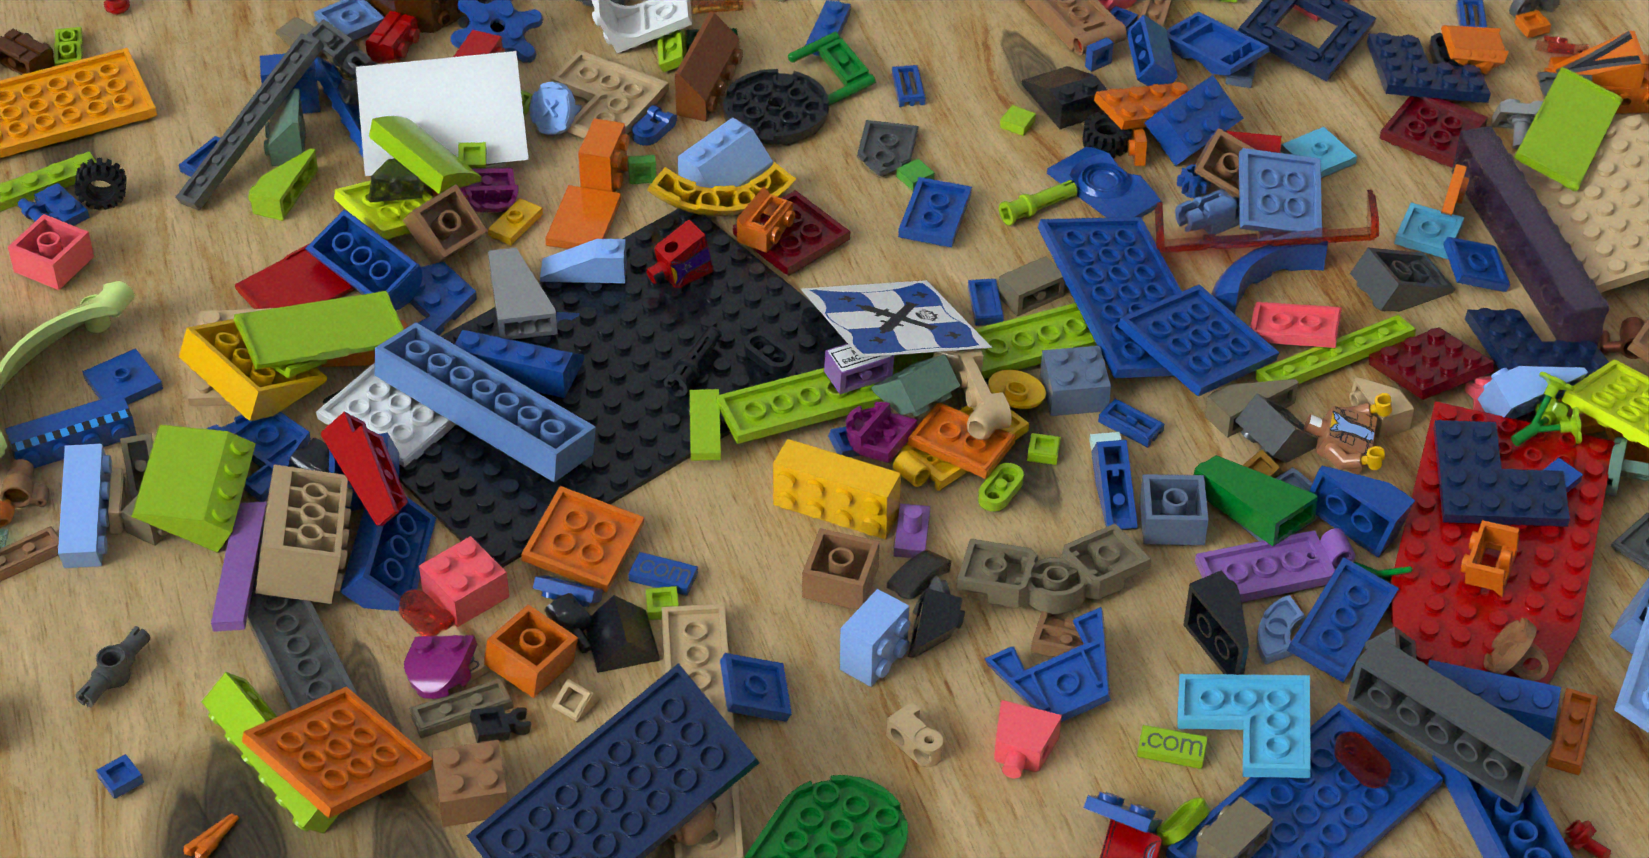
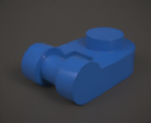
M652 105L648 109L647 114L633 126L634 142L643 146L656 143L675 126L677 116L671 112H662L660 107Z

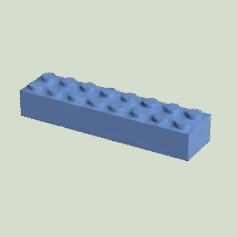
M416 322L375 347L376 377L553 482H556L594 453L596 430L594 425Z

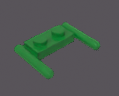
M836 31L788 54V60L794 63L819 51L822 59L845 85V87L828 94L829 106L876 83L875 77L869 74L867 67L846 42L839 37Z

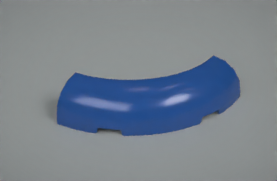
M1287 239L1252 250L1236 260L1221 274L1211 294L1235 314L1245 290L1252 283L1257 284L1271 277L1274 271L1281 269L1288 271H1323L1328 239Z

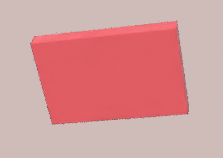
M1256 302L1250 328L1269 344L1336 348L1342 308Z

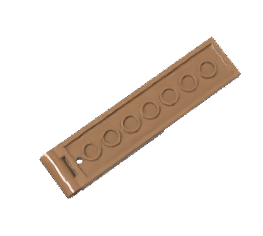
M1024 0L1072 51L1075 50L1078 55L1086 54L1088 45L1108 37L1114 44L1125 41L1127 38L1124 24L1118 21L1098 0Z

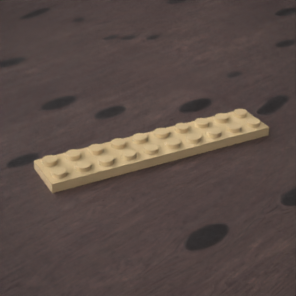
M725 604L662 607L665 674L679 663L734 730L733 713L727 712L720 659L724 653H728ZM738 782L711 803L717 815L716 819H714V830L692 846L684 845L680 841L678 843L674 842L675 858H744Z

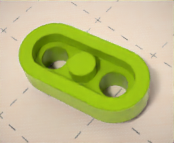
M1013 463L998 465L979 488V505L983 509L992 512L1004 509L1023 486L1024 472L1022 468Z

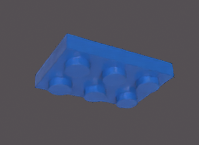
M919 177L900 224L898 237L952 247L971 198L972 187Z

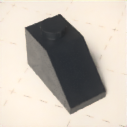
M928 588L925 589L918 602L908 657L915 658L948 640L956 628H961L965 616V611L961 610L963 598Z

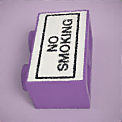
M845 344L825 351L824 372L838 393L843 394L881 382L892 376L894 356L860 358L849 344Z

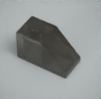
M395 158L387 159L371 176L368 200L370 202L422 198L424 182Z

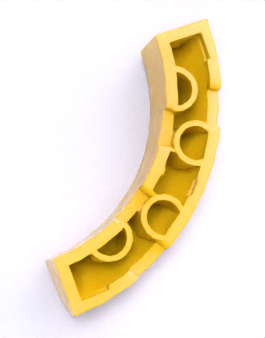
M774 163L762 175L745 185L707 188L697 186L696 182L683 178L664 167L650 184L647 191L658 199L684 211L709 216H731L741 214L763 186L770 194L779 197L796 181V178L777 163Z

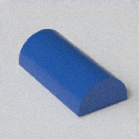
M345 209L305 248L308 253L362 294L387 291L395 311L403 308L413 299L422 282L423 273L418 263Z

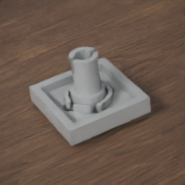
M1506 99L1504 102H1500L1492 115L1491 127L1514 129L1512 148L1518 149L1543 101H1534L1528 104L1520 103V100Z

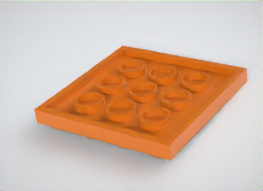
M347 686L243 732L242 743L328 818L431 770L433 762L430 756Z

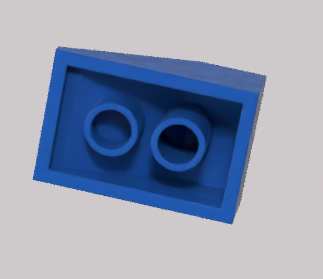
M1326 466L1320 467L1309 492L1318 496L1316 515L1334 528L1342 529L1347 537L1378 558L1397 538L1415 502L1413 498L1391 483Z

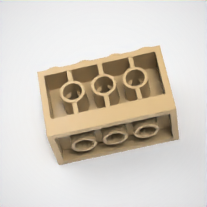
M281 465L273 466L265 512L256 594L332 603L334 591L340 592L342 573H338V571H342L345 568L347 550H344V548L347 547L349 529H346V527L349 526L351 509L345 508V506L350 507L353 489L347 488L348 479L345 475Z

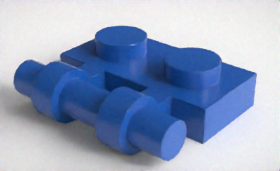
M59 183L35 194L36 202L28 201L26 198H22L18 202L22 214L34 221L45 214L75 226L89 218L88 210Z

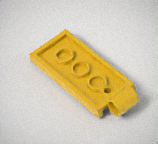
M967 405L959 411L971 415L974 410ZM1011 410V425L1009 428H1003V430L1016 435V439L1029 431V423ZM908 444L899 451L892 466L894 471L900 472L901 476L915 487L922 486L930 478L935 482V488L938 491L968 472Z

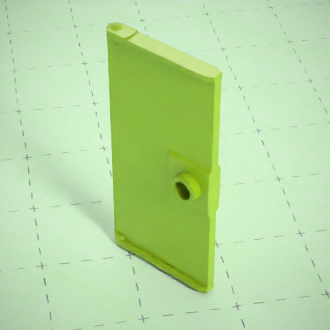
M1561 67L1514 158L1563 186L1577 191L1618 107H1620L1623 101L1622 97L1567 68Z
M387 291L234 314V322L256 370L316 359L318 361L333 359L353 353L375 350V347L404 330Z

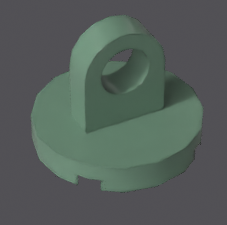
M1622 437L1615 438V447L1612 449L1607 474L1609 475L1608 485L1605 492L1609 496L1617 497L1621 477L1649 481L1648 463L1625 459L1628 440Z

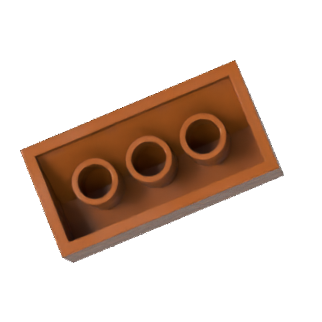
M714 12L708 13L675 73L676 116L706 122L711 112L716 111L719 97L725 94L728 80L731 81L733 79L736 65H740L742 62L743 50L740 49V38Z

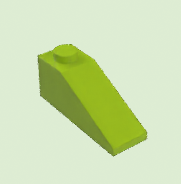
M310 148L260 177L255 186L251 187L248 195L253 214L281 221L285 219L318 171L315 149Z

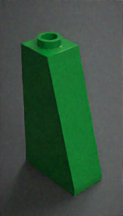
M1217 455L1200 463L1194 470L1193 475H1204L1206 500L1271 546H1275L1315 519L1318 496L1314 493Z

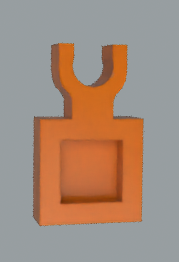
M1143 127L1133 128L1132 138L1128 141V156H1133L1134 166H1145L1147 150L1145 130H1143Z

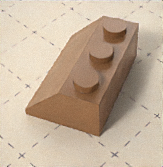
M1218 128L1205 145L1196 162L1194 172L1239 198V152L1242 148L1255 149Z

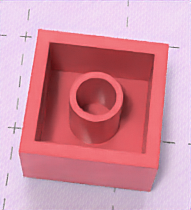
M45 214L8 246L15 273L60 290L94 258L88 231Z
M471 536L419 565L422 591L457 627L509 598L507 572Z

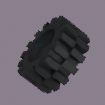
M1097 112L1095 117L1090 115L1088 120L1086 119L1084 122L1083 146L1108 152L1112 158H1115V154L1120 157L1123 155V152L1126 153L1128 151V141L1131 140L1132 129L1121 130L1105 112L1104 115Z
M97 158L95 163L93 159H89L87 164L83 162L80 168L77 169L74 189L75 195L79 196L78 200L81 203L86 200L85 206L89 208L94 204V209L99 210V206H103L104 210L109 209V204L114 208L118 202L121 203L126 193L127 177L124 169H120L118 163L111 165L112 160L107 159L106 163H104L102 158ZM105 181L110 186L97 187L91 184V182Z

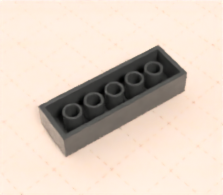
M1379 636L1356 661L1346 700L1348 703L1516 807H1519L1538 784L1552 745V741L1541 733L1532 730L1514 719L1511 715L1504 713L1480 696L1474 695L1456 684L1452 679L1446 678L1422 661H1418Z

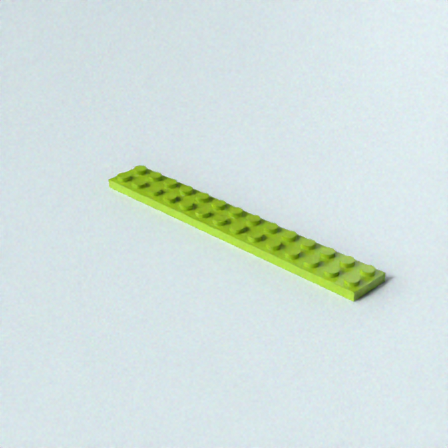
M1076 303L975 329L992 347L981 349L984 355L981 374L984 379L991 377L998 371L1020 370L1041 364L1042 350L1097 346ZM934 352L893 355V375L915 362L933 358ZM824 368L716 396L720 413L737 444L846 416L858 406H861L862 410L875 407V402L885 401L877 396L871 388L878 383L839 394L825 374Z

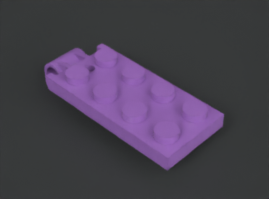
M1334 528L1325 532L1322 535L1321 541L1315 530L1290 535L1275 546H1271L1263 540L1198 553L1195 557V564L1202 578L1222 570L1229 580H1233L1236 583L1240 592L1241 602L1327 585L1335 572L1334 567H1338L1343 557L1353 562L1356 554L1344 531Z

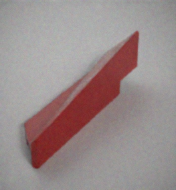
M345 411L322 430V439L377 526H383L408 503L383 437L367 429L364 421Z

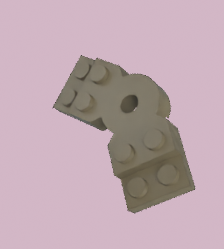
M1116 524L1065 544L1062 558L1050 557L1038 560V555L1031 548L970 538L957 578V589L988 594L987 603L1014 608L1030 604L1040 611L1051 614H1063L1080 607L1085 598L1099 600L1124 589L1125 579L1151 568V558Z

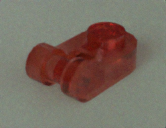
M417 589L409 590L401 596L398 606L399 614L420 636H436L443 629L447 630L455 624L453 615L448 610L442 609L423 591ZM429 616L434 620L431 623L425 621Z

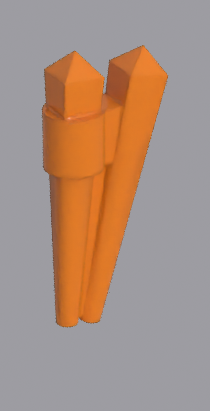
M231 813L184 845V855L193 856L195 854V858H207L238 821L239 816Z

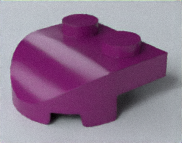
M513 168L473 169L482 177L481 181L459 188L475 212H506L515 203L519 191V186L515 185Z
M875 402V407L862 410L861 406H858L846 418L847 437L853 450L859 455L886 463L891 462L908 442L909 435L918 426L916 419L891 413L890 403Z
M418 636L414 638L404 661V669L411 687L417 691L420 697L427 699L446 697L449 695V689L459 683L464 687L469 682L472 675L468 666L478 645L475 636Z

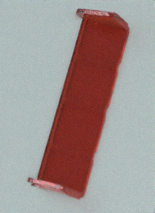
M1372 189L1367 190V225L1362 228L1328 229V227L1315 228L1311 231L1277 233L1259 231L1257 234L1226 236L1204 234L1202 237L1165 239L1162 202H1157V207H1155L1157 249H1160L1161 252L1207 250V248L1263 247L1264 245L1318 244L1322 241H1328V243L1370 241L1379 237L1378 208L1376 196L1373 194Z

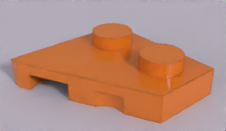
M1455 165L1441 213L1452 216L1456 203L1462 204L1469 181L1468 177H1464L1466 166Z

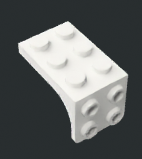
M592 0L595 10L592 12L593 20L597 27H602L607 44L612 45L617 53L630 48H636L640 44L653 39H659L666 34L683 30L687 26L692 25L690 0H647L632 6L619 5L611 0Z

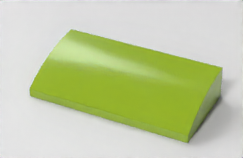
M383 116L372 119L369 138L438 194L456 184L459 188L481 181L482 177L412 120L401 116Z

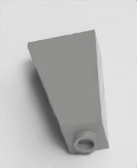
M517 248L488 251L499 336L507 339H520L558 334L556 310Z

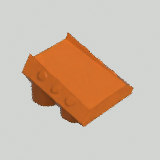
M1442 25L1441 32L1450 59L1455 60L1461 65H1474L1480 68L1484 74H1488L1492 69L1505 63L1509 51L1505 50L1500 36L1501 28Z

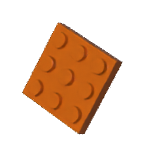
M560 486L525 546L521 561L587 586L603 589V592L607 593L644 525V517Z

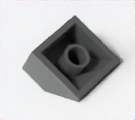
M1258 393L1235 420L1243 428L1241 434L1253 443L1257 441L1262 446L1259 450L1262 449L1273 461L1277 458L1287 463L1313 450L1317 445L1318 437L1304 431V424L1287 408Z

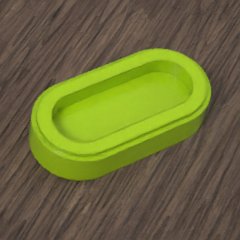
M1194 798L1183 803L1157 828L1156 834L1162 839V845H1171L1182 840L1210 813V808L1205 799Z

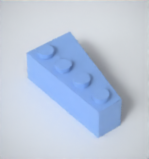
M102 444L65 446L58 555L64 568L102 566L103 554H107L108 551L106 528L109 526L108 507L112 460L110 455H106Z

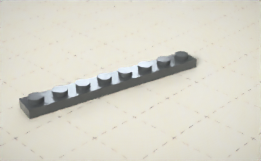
M304 34L299 35L177 194L176 199L180 204L200 211L325 47L320 39Z

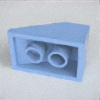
M1518 366L1509 371L1507 368H1502L1491 375L1492 380L1483 386L1484 391L1478 397V401L1486 413L1499 415L1503 418L1518 419L1535 411L1537 404L1542 402L1546 396L1543 393L1548 384L1539 376L1540 372L1548 373L1572 386L1580 382L1588 372L1585 368ZM1559 390L1555 398H1562L1566 390Z

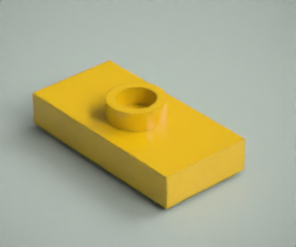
M519 198L488 228V236L511 246L543 215V208Z

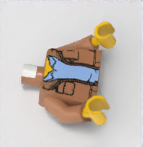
M1381 393L1376 396L1375 404L1373 405L1368 402L1352 407L1333 406L1323 419L1310 414L1305 422L1304 431L1318 436L1317 454L1329 460L1337 469H1346L1357 475L1361 473L1366 465L1371 470L1380 469L1382 461L1385 459V453L1382 447H1373L1377 417L1373 416V413H1377L1381 417L1389 416L1392 412L1391 396L1388 393Z

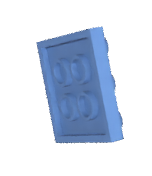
M1242 148L1239 152L1240 229L1319 238L1322 235L1321 159Z

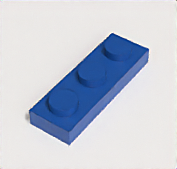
M826 0L805 46L835 31L840 37L851 13V4ZM819 51L812 54L820 56Z

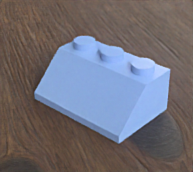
M732 117L678 156V175L696 182V185L701 187L713 188L714 186L730 185L737 187L755 179L773 165V161L754 130Z

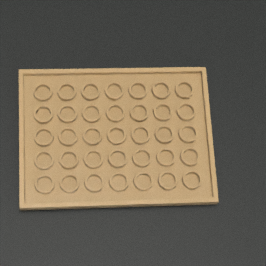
M1639 114L1610 123L1577 191H1573L1514 158L1516 152L1488 161L1489 171L1582 298L1649 278V126Z

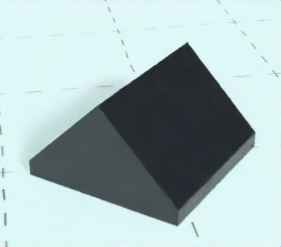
M613 595L591 615L594 622L585 630L588 640L592 645L591 652L597 673L660 661L645 609Z

